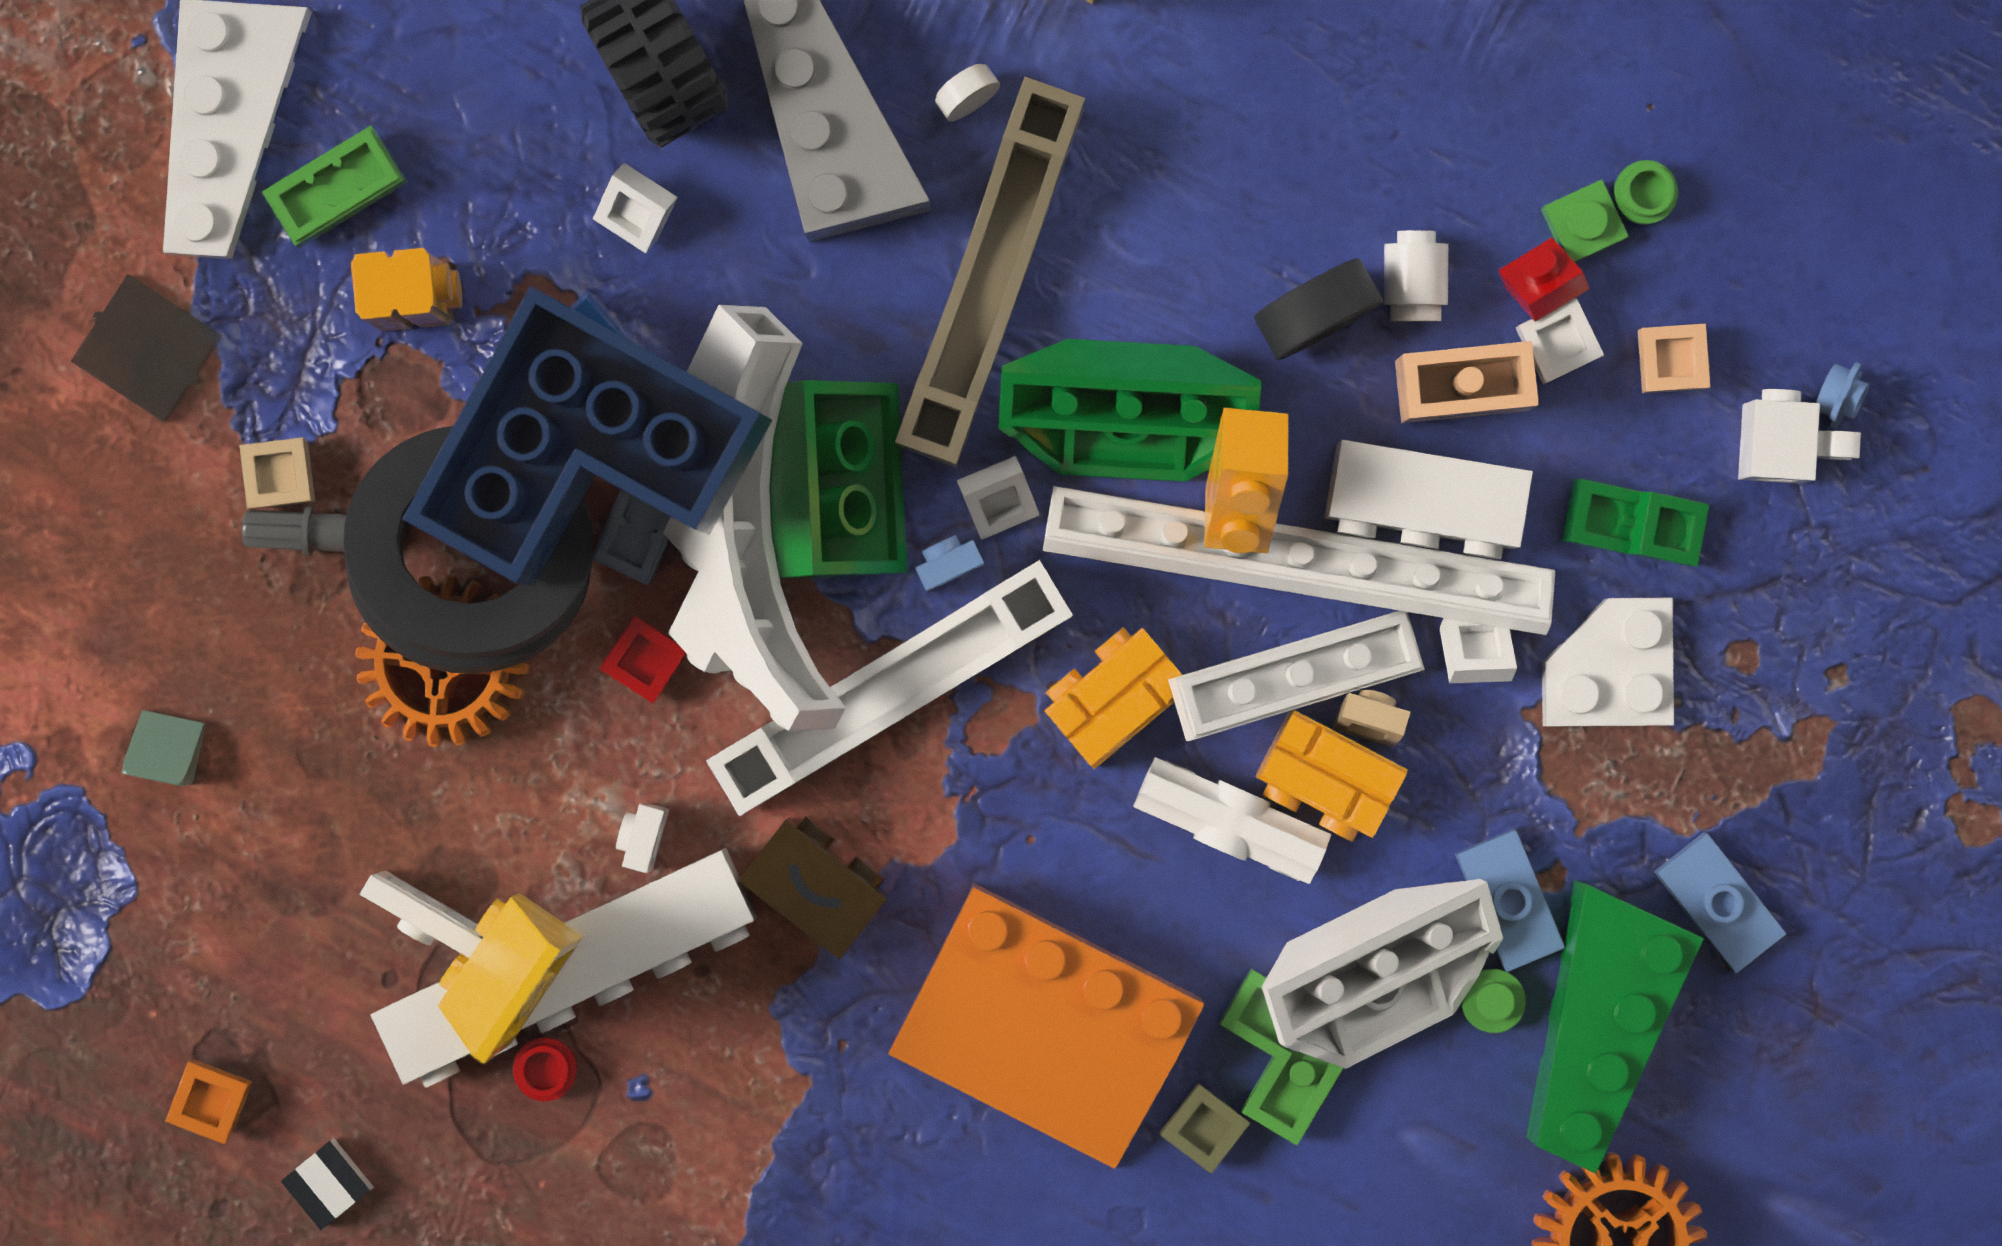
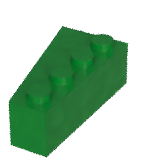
M1574 880L1570 899L1572 905L1568 927L1563 937L1565 948L1561 949L1559 975L1555 996L1552 997L1547 1039L1544 1055L1541 1056L1526 1137L1537 1147L1596 1174L1704 938L1590 885Z

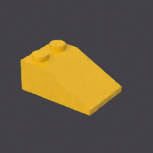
M520 893L511 896L506 904L498 898L492 903L475 929L476 932L483 936V939L469 958L460 953L439 982V986L447 990V992L438 1004V1008L472 1056L482 1063L489 1061L514 1041L583 938V935Z

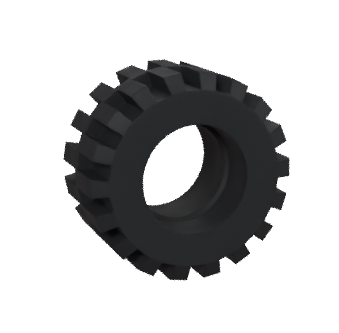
M589 0L580 5L581 21L638 123L651 142L662 148L728 111L727 93L675 0Z

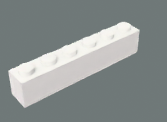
M727 848L566 922V925L583 935V938L522 1029L536 1023L540 1032L544 1033L575 1018L576 1015L571 1006L594 996L599 1006L604 1005L633 991L634 989L629 979L647 970L653 969L656 978L659 979L691 964L692 962L687 952L709 941L714 951L717 952L749 937L750 935L745 925L754 921L758 915L744 885L738 881L740 876ZM439 982L371 1014L403 1085L419 1077L425 1088L460 1072L455 1060L470 1054L465 1044L438 1008V1004L447 992V990L439 986ZM516 1038L509 1046H507L499 1053H502L516 1046L518 1044Z

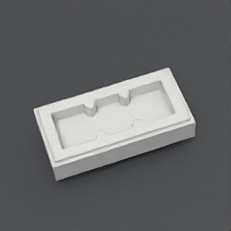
M387 871L370 875L360 893L361 896L401 918L397 926L398 929L423 944L431 945L433 940L437 939L470 958L483 939V936L475 931L477 923Z

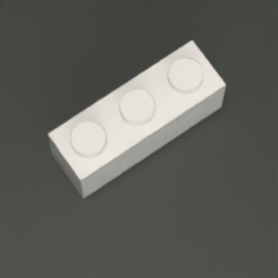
M1341 440L1336 444L1324 519L1339 521L1337 532L1342 534L1375 538L1377 528L1402 531L1400 543L1438 549L1440 538L1465 542L1463 551L1465 554L1501 559L1503 548L1512 550L1521 547L1533 471Z

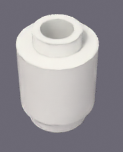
M1397 231V243L1384 244V305H1390V321H1441L1442 305H1448V244L1436 243V231Z

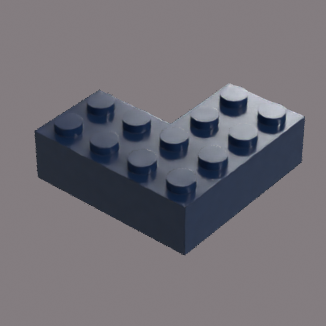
M530 286L402 519L513 582L535 586L595 475L692 529L710 535L773 420Z

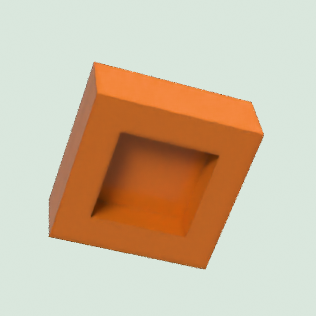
M192 1059L186 1065L165 1122L226 1144L232 1138L253 1081Z

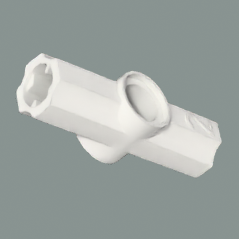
M1156 757L1153 759L1133 807L1194 833V839L1243 861H1246L1247 857L1269 866L1268 868L1308 884L1311 883L1321 864L1332 835L1270 808L1271 802L1221 780H1218L1217 784L1195 775L1194 772Z

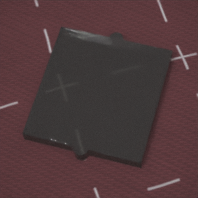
M127 274L104 311L94 313L93 321L95 324L71 359V362L166 423L190 385H198L201 382V377L198 373L223 335L138 279Z

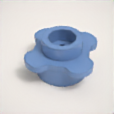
M1855 362L1851 369L1835 363L1826 377L1816 403H1820L1819 412L1830 416L1829 419L1832 420L1830 426L1835 429L1839 427L1844 416L1851 419L1857 416L1866 397L1869 384L1860 381L1863 372L1860 371L1862 364Z

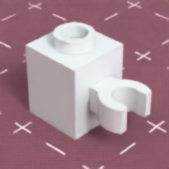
M1785 389L1762 390V400L1755 399L1743 404L1738 480L1797 484L1815 481L1817 458L1847 461L1852 460V458H1859L1861 433L1818 431L1820 403L1801 402V391Z

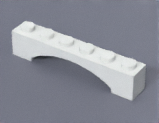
M1039 560L905 643L831 686L830 688L846 707L836 728L792 732L772 721L709 758L706 762L736 812L741 816L1071 618L1073 615Z

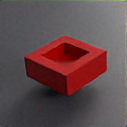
M1553 237L1498 270L1504 287L1534 322L1589 290L1584 272Z
M634 616L600 667V670L652 704H656L684 661L687 653L675 640L638 616Z

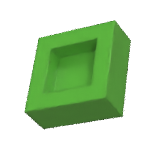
M1602 179L1541 208L1555 241L1574 262L1580 261L1629 237Z

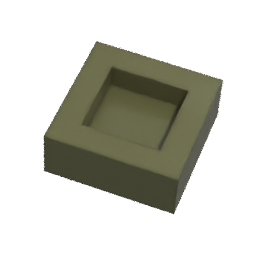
M1197 1082L1161 1129L1160 1135L1212 1174L1249 1126L1250 1122L1209 1089Z

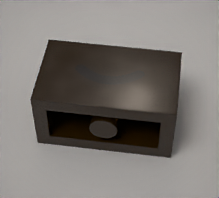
M807 816L804 817L800 824L789 817L782 823L738 881L840 960L887 900L889 895L879 888L886 878L858 856H855L850 864L830 849V846L836 839Z

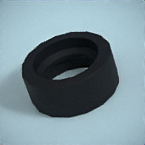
M1354 258L1316 276L1271 302L1254 315V320L1275 358L1282 360L1314 345L1365 316L1381 305L1383 299L1361 259Z

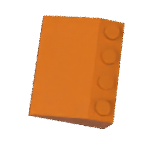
M974 883L888 1054L1116 1169L1174 1066L1205 1004L1201 997Z

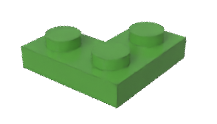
M1251 968L1219 1021V1024L1272 1056L1242 1106L1241 1112L1293 1144L1298 1145L1343 1068L1302 1052L1286 1048L1279 1043L1262 989V985L1267 977Z

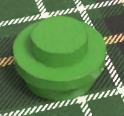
M1642 160L1630 164L1618 175L1613 188V198L1618 211L1627 220L1636 224L1649 225L1661 221L1674 209L1678 199V185L1674 175L1667 167L1655 161Z
M1485 969L1480 972L1479 977L1462 1001L1461 1007L1465 1017L1474 1027L1488 1033H1500L1511 1029L1519 1022L1525 1010L1526 997L1522 985L1513 975L1500 969Z

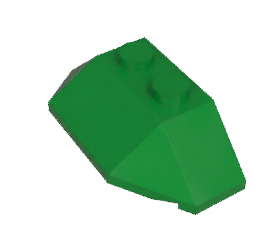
M1065 339L1002 365L999 429L1010 438L1014 436L1030 453L1060 475L1187 482L1210 469L1223 408L1259 411L1261 380L1197 346Z

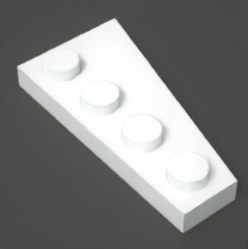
M180 0L163 253L170 256L232 259L257 183L255 176L264 149H268L275 124L273 121L284 88L288 87L295 66L293 59L301 34L306 32L312 13L307 7Z

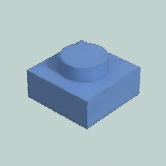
M955 535L923 550L922 553L926 563L915 569L925 590L929 592L984 566V562L973 540L961 545Z

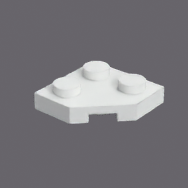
M1672 598L1604 599L1567 640L1560 644L1542 662L1543 726L1674 725Z

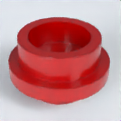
M540 1037L529 1041L519 1050L513 1063V1076L520 1091L527 1097L542 1102L553 1101L565 1095L573 1086L578 1072L577 1060L571 1048L561 1040L552 1037Z

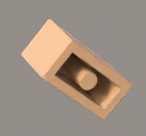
M1532 341L1402 354L1395 360L1401 424L1523 412L1539 406Z

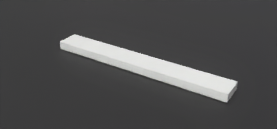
M1053 486L1043 551L1547 635L1551 626L1555 570L1277 523L1275 524L1268 554L1256 552L1233 553L1225 549L1204 548L1205 511Z

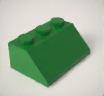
M813 380L787 382L773 438L769 483L771 534L780 579L907 573L901 448H898L895 443L900 430L898 383Z

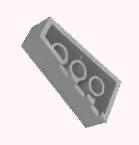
M744 0L804 233L808 242L931 211L930 201L820 0Z

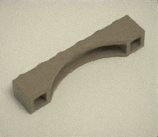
M1024 76L960 268L895 443L898 448L955 468L958 467L1083 114L1085 97Z

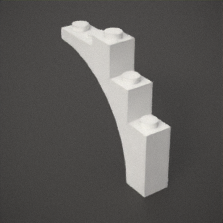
M718 305L687 373L762 413L773 421L710 535L696 531L673 517H670L663 534L682 553L681 556L684 562L691 568L699 571L668 634L687 653L688 660L703 672L719 673L721 671H733L736 681L751 690L770 711L773 721L782 728L792 732L834 729L846 707L819 674L796 631L780 584L771 534L769 483L773 438L784 390L803 343L766 307Z

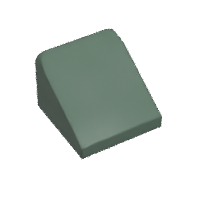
M142 710L127 750L121 773L178 786L193 785L206 723Z

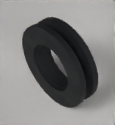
M448 426L418 434L395 446L369 469L359 483L351 499L344 526L347 579L353 600L362 618L370 629L395 652L420 665L439 671L465 674L487 673L518 665L536 656L555 642L570 626L584 602L589 587L593 553L592 520L588 505L583 496L535 586L520 584L498 599L473 604L442 600L420 587L405 566L402 549L405 534L412 524L402 518L453 427Z

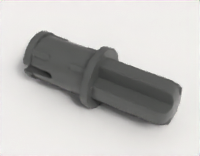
M306 506L304 512L248 510L243 517L242 538L244 545L248 547L302 550L303 556L312 557L314 550L345 552L344 526L347 514L316 513L313 506Z

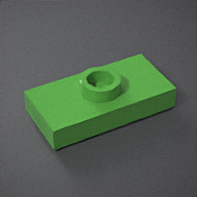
M370 125L265 189L262 193L293 244L297 248H301L403 186L407 181L378 133Z

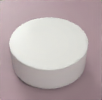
M976 64L961 71L943 85L936 95L935 102L948 121H956L971 114L990 100L1000 88V83L986 64Z

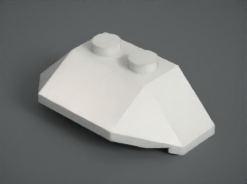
M1482 879L1395 889L1287 942L1262 985L1279 1043L1286 1048L1347 1069L1454 1015L1479 977L1489 952L1494 954L1504 939L1488 883Z

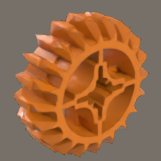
M447 574L442 581L441 594H437L432 577L422 576L418 579L420 587L442 600L466 604L478 603L483 590L482 583L472 580L466 586L463 595L458 596V577ZM493 594L486 601L498 599L501 595ZM366 622L361 628V631L367 636L377 638L375 648H356L355 656L357 658L374 659V670L358 673L357 681L359 684L378 682L380 690L370 694L365 702L369 708H375L389 701L392 707L384 714L381 720L382 724L387 728L398 724L404 716L408 718L403 729V738L408 741L416 740L424 725L427 726V742L431 747L441 746L444 740L445 727L449 728L451 739L456 746L467 743L468 732L466 723H470L480 737L487 736L491 733L490 724L484 715L487 711L501 721H505L511 716L509 709L499 701L500 696L503 694L509 698L521 699L524 695V690L520 686L508 683L510 673L517 675L529 674L530 664L522 662L506 669L487 673H475L491 675L483 693L468 707L448 714L449 699L454 698L457 683L468 674L447 672L448 677L442 679L440 678L439 670L420 665L395 652L370 629ZM394 666L414 669L422 676L425 682V697L429 698L428 711L416 705L404 693L397 680Z
M1608 1152L1604 1159L1605 1172L1600 1173L1598 1169L1595 1174L1581 1167L1586 1178L1580 1182L1566 1170L1559 1174L1560 1181L1569 1191L1563 1198L1551 1190L1544 1192L1543 1199L1549 1205L1556 1208L1553 1216L1545 1213H1536L1533 1222L1541 1229L1551 1231V1235L1533 1239L1531 1244L1532 1246H1570L1572 1227L1581 1211L1591 1224L1592 1234L1586 1246L1613 1245L1611 1238L1608 1236L1610 1232L1601 1223L1600 1219L1602 1217L1614 1228L1619 1227L1624 1233H1626L1628 1226L1631 1227L1625 1235L1626 1240L1630 1244L1629 1246H1647L1649 1238L1659 1228L1656 1222L1663 1216L1665 1217L1668 1231L1667 1246H1689V1244L1700 1243L1707 1239V1231L1700 1226L1686 1225L1688 1222L1696 1219L1702 1213L1700 1205L1694 1201L1679 1204L1686 1196L1689 1187L1682 1180L1673 1181L1665 1186L1669 1176V1169L1657 1163L1645 1176V1158L1641 1155L1633 1154L1628 1160L1625 1172H1623L1619 1155L1615 1152ZM1615 1190H1633L1647 1194L1652 1198L1641 1208L1635 1204L1624 1212L1614 1213L1608 1211L1596 1197Z

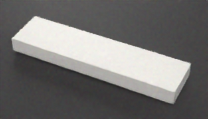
M1396 611L1168 679L1185 739L1186 741H1191L1425 669L1408 612Z

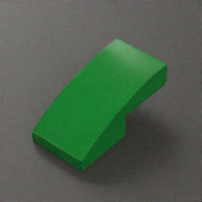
M1573 479L1561 541L1652 560L1698 567L1710 504L1656 492L1636 491L1586 479Z

